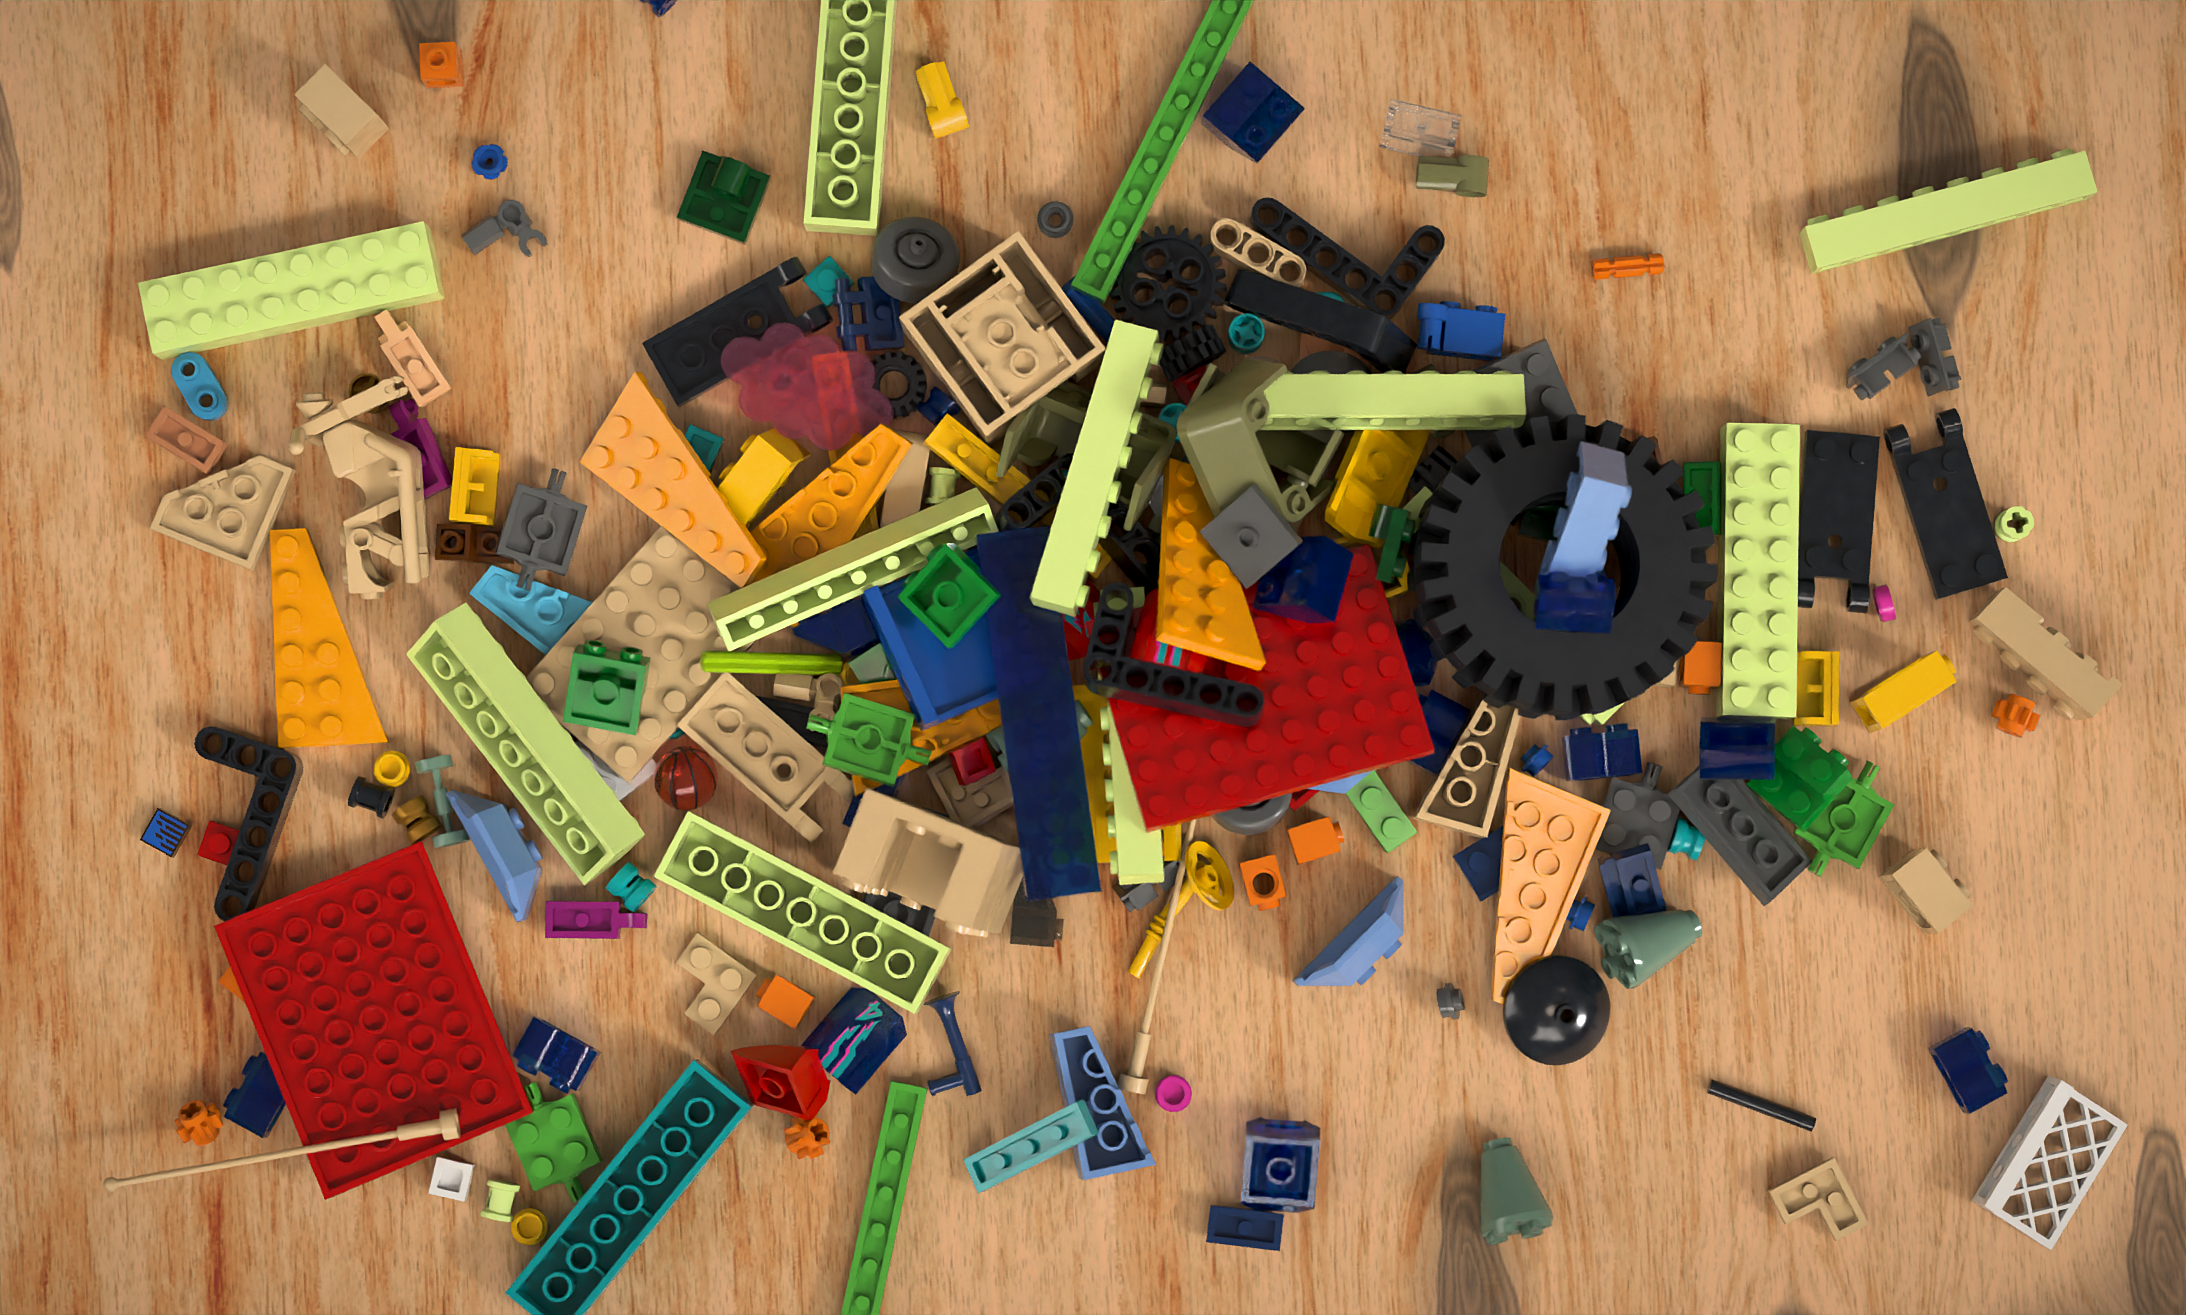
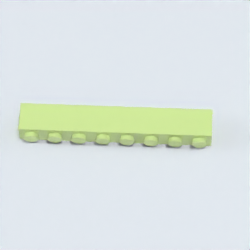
M2073 148L2061 150L2051 154L2052 160L2039 163L2038 158L2028 159L2017 163V169L2004 172L2003 167L1991 169L1982 173V179L1969 182L1968 177L1958 178L1947 182L1948 188L1934 191L1933 186L1921 188L1912 192V198L1901 201L1898 196L1888 197L1877 202L1878 207L1864 210L1863 205L1851 207L1842 211V217L1831 220L1829 215L1809 219L1807 221L1808 226H1805L1799 234L1811 274L2090 199L2098 191L2086 150L2074 153Z
M1116 319L1114 321L1030 596L1032 604L1074 617H1076L1078 607L1085 608L1090 592V587L1085 585L1089 572L1095 573L1101 555L1100 551H1096L1100 537L1106 538L1111 523V517L1106 516L1110 502L1117 503L1122 482L1117 481L1121 468L1127 469L1132 454V447H1128L1131 433H1138L1143 413L1138 412L1142 399L1148 400L1151 392L1153 378H1149L1152 364L1158 366L1162 356L1163 344L1159 343L1158 331Z
M1394 370L1384 372L1383 374H1367L1364 371H1350L1346 374H1330L1327 371L1293 374L1287 371L1264 390L1269 404V415L1267 421L1259 430H1500L1510 425L1514 429L1521 427L1526 417L1524 374H1513L1505 370L1497 371L1493 374H1477L1474 371L1468 370L1460 371L1456 374H1440L1437 371L1431 370L1423 371L1419 374H1403L1400 371Z
M975 487L710 601L707 605L728 651H731L859 596L869 588L877 585L878 587L925 567L928 563L926 560L927 555L941 543L943 545L945 543H955L963 551L1000 534L988 502L978 488Z
M1144 587L1130 588L1134 595V608L1143 606L1145 601ZM1114 598L1107 605L1114 610H1120L1127 603L1121 598ZM1093 602L1094 619L1096 616L1099 602ZM1107 701L1108 708H1100L1101 728L1102 730H1109L1110 743L1103 744L1104 766L1112 767V779H1105L1106 802L1114 801L1115 815H1107L1109 838L1116 837L1117 851L1110 852L1111 874H1119V885L1164 882L1161 829L1146 833Z

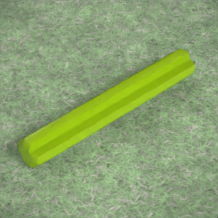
M704 651L700 658V666L703 671L723 673L807 675L832 673L839 675L842 672L843 665L842 657L837 654Z

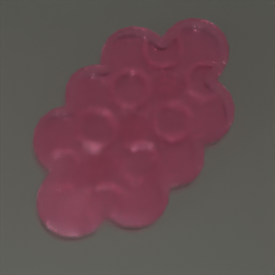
M783 322L768 328L761 340L750 337L735 338L726 345L722 352L721 364L723 371L728 378L742 385L739 403L744 414L753 421H773L778 432L787 438L796 439L808 436L811 442L818 448L831 451L840 449L848 444L854 433L867 436L880 424H885L889 427L892 423L894 411L891 401L885 394L873 388L876 372L870 358L861 352H842L836 340L830 336L818 334L807 338L801 328L795 324Z

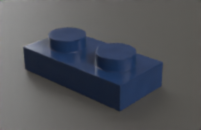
M1210 1205L1206 1242L1280 1251L1284 1214Z

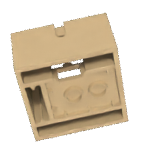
M1019 231L899 317L904 333L940 382L946 385L951 397L988 446L1006 435L1007 429L1018 414L1072 376L1077 383L1101 366L1106 351L1100 340Z
M866 789L833 874L843 877L841 884L859 892L880 894L886 897L889 891L902 896L900 903L920 910L923 904L935 909L933 916L945 921L944 926L962 934L966 933L987 938L989 932L1001 933L1032 851L903 799Z

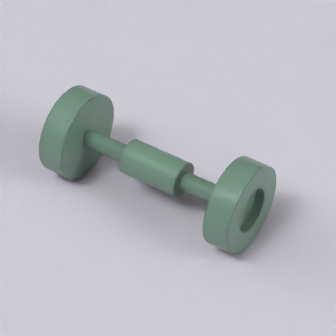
M442 755L415 762L417 774L429 772L433 774L436 790H433L438 816L442 815L446 831L445 834L432 837L434 849L470 841L466 830L453 832L449 816L453 812L451 803L445 794L448 790L447 787L443 788L439 770L453 766L451 755Z

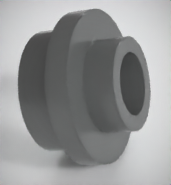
M1057 201L1045 204L1040 209L1037 217L1039 229L1043 234L1051 238H1060L1068 234L1074 221L1071 209L1066 204ZM1057 214L1062 217L1063 221L1059 226H1052L1048 221L1050 216Z
M1446 983L1444 988L1437 989L1436 992L1441 1016L1443 1018L1451 1017L1452 1020L1459 1019L1460 1011L1465 1010L1462 991L1460 988L1455 989L1452 983Z

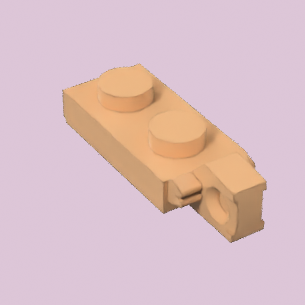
M387 309L374 317L385 333L378 338L381 343L380 347L398 375L405 378L402 381L406 387L409 386L408 390L419 407H424L452 389L414 329L406 321L398 325Z

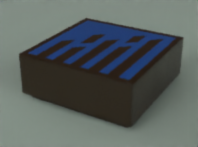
M157 808L140 840L174 858L192 825L161 808Z

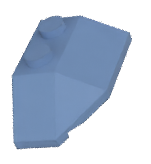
M454 790L445 793L516 922L525 921L528 919L542 871L538 861L543 857L532 839L527 842L520 830L525 827L520 814L515 807L509 810L505 804Z
M1396 876L1297 975L1293 982L1297 986H1352L1356 981L1363 985L1376 971L1372 965L1382 955L1388 959L1402 945L1398 939L1404 934L1403 881Z

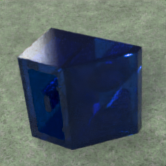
M1249 62L1203 114L1202 125L1227 147L1258 164L1302 114L1305 108L1252 62Z
M1326 536L1300 537L1303 542L1261 577L1253 607L1260 611L1305 623L1335 622L1354 553Z
M860 598L856 600L849 599L833 606L832 611L821 616L817 613L798 621L799 626L792 628L795 636L801 642L847 659L863 653L880 642Z
M1702 717L1700 721L1699 746L1700 778L1775 780L1776 718Z

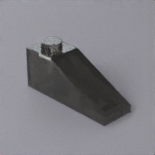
M1019 833L1018 846L1032 851V855L1013 900L1010 944L1054 948L1055 940L1062 941L1064 919L1057 918L1056 906L1027 834Z

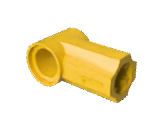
M944 61L933 62L916 70V79L927 106L925 111L934 138L937 139L969 128L960 98L956 97Z

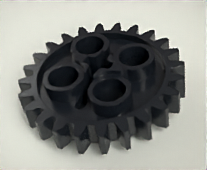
M1170 225L1168 233L1162 235L1159 226H1155L1154 237L1151 238L1144 230L1141 231L1142 242L1139 244L1136 241L1134 242L1132 250L1129 252L1113 286L1118 288L1109 292L1111 299L1120 300L1113 306L1115 312L1121 313L1126 311L1121 320L1127 323L1135 321L1134 325L1158 331L1161 342L1165 344L1168 334H1173L1175 340L1181 339V332L1186 331L1187 334L1193 333L1195 325H1198L1200 328L1205 327L1204 318L1206 316L1216 319L1217 314L1212 306L1224 305L1223 299L1216 294L1226 292L1227 287L1226 284L1218 282V280L1226 277L1225 269H1215L1222 263L1220 255L1210 257L1214 251L1213 245L1210 243L1201 247L1203 242L1201 234L1190 240L1188 228H1185L1180 236L1176 235L1174 225ZM1153 256H1164L1166 262L1161 268L1153 269L1148 266V261ZM1194 266L1200 269V274L1195 279L1186 280L1182 278V272L1187 267ZM1138 273H1145L1153 279L1139 278L1137 275ZM1169 278H1172L1175 286L1169 285L1166 290H1163L1160 282L1167 283ZM1147 288L1154 291L1153 297L1147 302H1139L1135 299L1137 292L1141 289ZM1182 289L1190 290V291L1196 290V291H1198V295H1196V296L1189 295L1187 292H1185V291L1182 290ZM1176 300H1184L1188 303L1186 310L1179 314L1169 311L1170 305Z

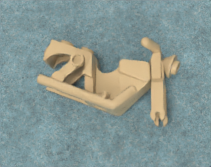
M402 376L384 379L379 384L333 407H330L333 404V399H325V393L323 392L303 394V401L296 402V406L310 421L291 431L290 452L295 455L300 454L304 450L305 440L318 447L325 445L334 476L337 478L345 477L354 481L365 493L366 501L363 509L344 520V526H341L339 531L340 545L346 551V563L342 565L343 582L348 584L349 593H360L361 599L382 598V592H386L394 587V582L385 580L377 573L372 563L370 550L390 559L396 566L404 565L405 583L421 582L422 577L430 576L420 451L416 446L352 419L390 400L407 394L409 386L397 390L394 387L396 383H400L405 379ZM400 510L402 539L384 531L383 527L374 521Z

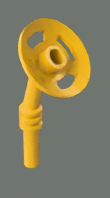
M1196 841L1191 843L1185 852V867L1188 876L1181 886L1175 917L1194 892L1198 894L1205 904L1215 910H1224L1230 907L1234 900L1233 880L1221 855L1206 842ZM1197 853L1204 856L1210 864L1206 865L1204 862L1198 861ZM1219 881H1220V884H1221V895L1219 894V890H1220ZM1170 901L1159 915L1153 916L1155 922H1150L1149 926L1151 929H1146L1147 937L1127 971L1139 979L1162 941Z

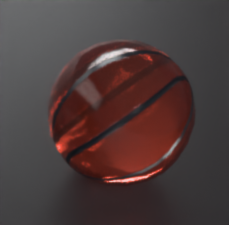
M679 746L669 750L660 758L654 771L653 780L660 799L674 809L689 811L704 806L713 797L718 785V772L712 758L703 750L692 746Z

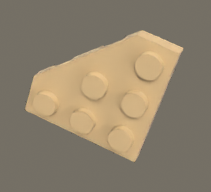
M260 455L251 458L234 468L225 469L199 480L198 483L165 494L150 529L253 571L296 470Z

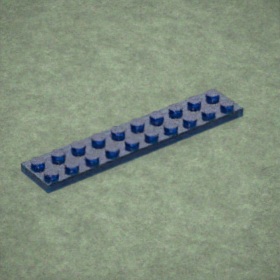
M1050 526L977 534L975 537L980 573L1002 594L986 611L1018 846L1020 848L1026 902L1101 892L1063 617L1060 612L1033 605L1030 598L1050 534Z

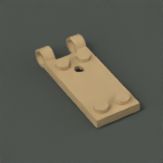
M722 673L677 724L682 731L810 843H813L824 829L803 812L800 807L822 782H826L847 802L855 795L853 781L841 771L823 766L825 757L730 673ZM787 763L790 765L791 773L789 776L780 777L777 774L779 764Z

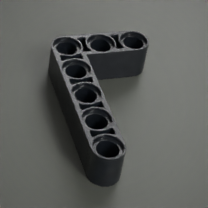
M1265 197L1259 199L1254 204L1251 212L1250 222L1252 228L1258 234L1299 256L1304 261L1308 271L1356 306L1378 313L1389 320L1399 312L1439 258L1445 245L1444 235L1439 228L1433 225L1422 226L1415 231L1383 276H1381L1274 198ZM1271 209L1276 213L1277 221L1273 224L1265 225L1258 220L1257 214L1260 210ZM1292 230H1299L1305 234L1306 242L1301 246H1293L1288 242L1286 235ZM1424 236L1433 238L1437 244V249L1430 253L1422 251L1418 246V239ZM1322 251H1328L1333 254L1336 263L1328 268L1322 267L1317 263L1316 255ZM1408 265L1414 270L1415 278L1409 282L1402 281L1398 278L1396 269L1399 266ZM1352 272L1361 274L1365 285L1359 289H1352L1346 284L1345 277ZM1380 294L1389 295L1394 301V307L1387 311L1379 309L1374 302L1375 297Z
M1237 269L1224 300L1225 305L1238 312L1253 314L1259 319L1355 350L1373 367L1383 373L1394 370L1405 374L1417 347V344L1391 320L1378 313L1243 269Z
M1067 453L1061 456L1005 502L995 518L1000 534L1008 538H1017L1058 506L1066 482L1061 468H1070L1074 453ZM1034 490L1044 491L1049 501L1039 500ZM1118 498L1116 504L1110 502L1106 516H1110L1111 523L1118 525L1122 529L1123 535H1115L1109 528L1106 538L1100 537L1098 543L1136 587H1144L1146 598L1148 593L1159 587L1157 579H1159L1160 546L1138 520L1131 531L1123 529L1128 509ZM1008 511L1017 512L1022 518V523L1013 522L1008 516ZM1133 551L1144 554L1147 563L1138 562L1133 556Z
M1118 582L1111 583L1103 589L1084 661V683L1090 692L1096 695L1241 727H1250L1260 721L1263 715L1264 697L1262 692L1253 685L1123 657L1134 612V595L1127 585ZM1114 598H1121L1127 603L1120 610H1114L1107 604ZM1104 633H1113L1119 639L1114 644L1106 645L1099 640V637ZM1103 667L1110 672V675L1106 679L1097 680L1090 673L1095 668ZM1140 675L1146 679L1147 683L1143 687L1134 688L1127 683V680L1131 676ZM1176 683L1183 688V692L1177 696H1170L1163 689L1168 684ZM1207 691H1212L1219 695L1220 700L1214 704H1207L1201 700L1200 696ZM1249 699L1256 704L1257 708L1251 712H1243L1237 707V703L1241 700Z
M206 727L199 731L195 737V749L200 756L259 777L214 903L216 915L219 919L227 921L234 918L228 913L226 908L227 902L233 896L238 897L242 902V910L237 916L255 909L303 774V763L292 752L221 728ZM218 734L222 738V747L217 753L211 754L207 748V741L212 735ZM253 746L256 749L257 758L253 764L246 766L241 759L242 752L246 747ZM286 757L290 760L292 767L290 773L286 777L281 778L276 773V764L280 759ZM274 792L279 798V805L273 812H268L263 805L264 798L267 794ZM257 827L264 828L267 834L265 843L260 847H256L251 840V834ZM249 861L254 866L255 872L252 879L245 882L239 876V868L244 862Z

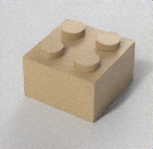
M326 64L294 94L302 103L297 109L319 131L326 127L327 130L323 134L345 156L351 151L360 159L389 130L382 119Z
M1927 847L1912 849L1878 877L1924 934H1939L1973 907V905L1967 899L1971 894L1966 886L1957 878L1953 881L1944 870L1948 865L1942 856L1934 849L1929 851Z

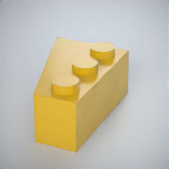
M779 426L758 436L752 434L740 448L743 455L736 464L731 462L718 478L722 481L717 488L718 491L723 492L730 502L728 506L738 521L743 522L747 529L752 526L768 507L766 504L778 488L781 487L783 489L788 483L789 479L787 477L795 466L801 461L805 462L812 454Z

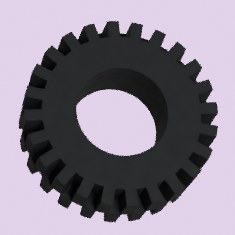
M1568 414L1559 422H1549L1546 415L1531 418L1518 428L1512 429L1511 425L1502 428L1485 442L1477 444L1469 450L1439 480L1434 493L1425 501L1418 515L1421 518L1420 526L1412 535L1408 550L1409 554L1414 555V567L1407 574L1408 591H1416L1419 606L1413 611L1415 622L1418 628L1428 627L1434 639L1428 648L1437 661L1447 658L1457 670L1452 678L1464 689L1473 685L1485 693L1482 701L1493 707L1500 708L1508 704L1518 708V715L1535 719L1546 714L1555 716V720H1570L1583 714L1592 713V715L1605 712L1641 695L1649 687L1670 675L1676 669L1673 666L1675 662L1688 654L1696 644L1698 637L1693 635L1696 626L1709 617L1713 602L1705 600V592L1708 587L1717 582V564L1707 563L1705 553L1707 549L1715 544L1712 526L1700 528L1695 516L1705 506L1697 490L1687 495L1684 494L1676 480L1685 472L1673 459L1661 465L1651 456V453L1657 446L1654 442L1643 435L1632 442L1620 436L1623 425L1606 420L1597 427L1585 425V415ZM1582 441L1624 453L1627 484L1632 487L1627 507H1620L1617 518H1619L1618 531L1615 538L1611 540L1617 552L1621 569L1620 590L1615 605L1599 627L1585 632L1566 633L1538 625L1515 606L1502 581L1499 557L1505 532L1517 514L1530 508L1546 505L1568 507L1566 505L1567 483L1571 472H1579L1580 460L1579 456H1577V451Z

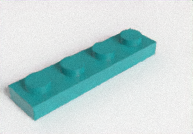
M1080 1100L963 1160L977 1192L981 1193L1094 1137L1099 1132L1085 1101Z

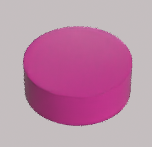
M1887 584L1874 587L1872 590L1880 621L1884 623L1896 620L1894 605Z
M1166 1076L1156 1086V1101L1162 1109L1168 1112H1179L1185 1109L1191 1101V1087L1181 1076Z

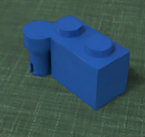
M1442 301L1439 304L1420 303L1418 304L1417 319L1420 320L1417 348L1426 350L1428 355L1482 361L1497 360L1501 358L1506 314L1497 313L1496 307L1478 305L1475 310L1461 309V304L1457 302Z

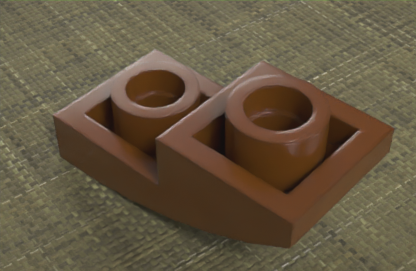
M437 524L435 560L514 564V560L494 554L503 526Z

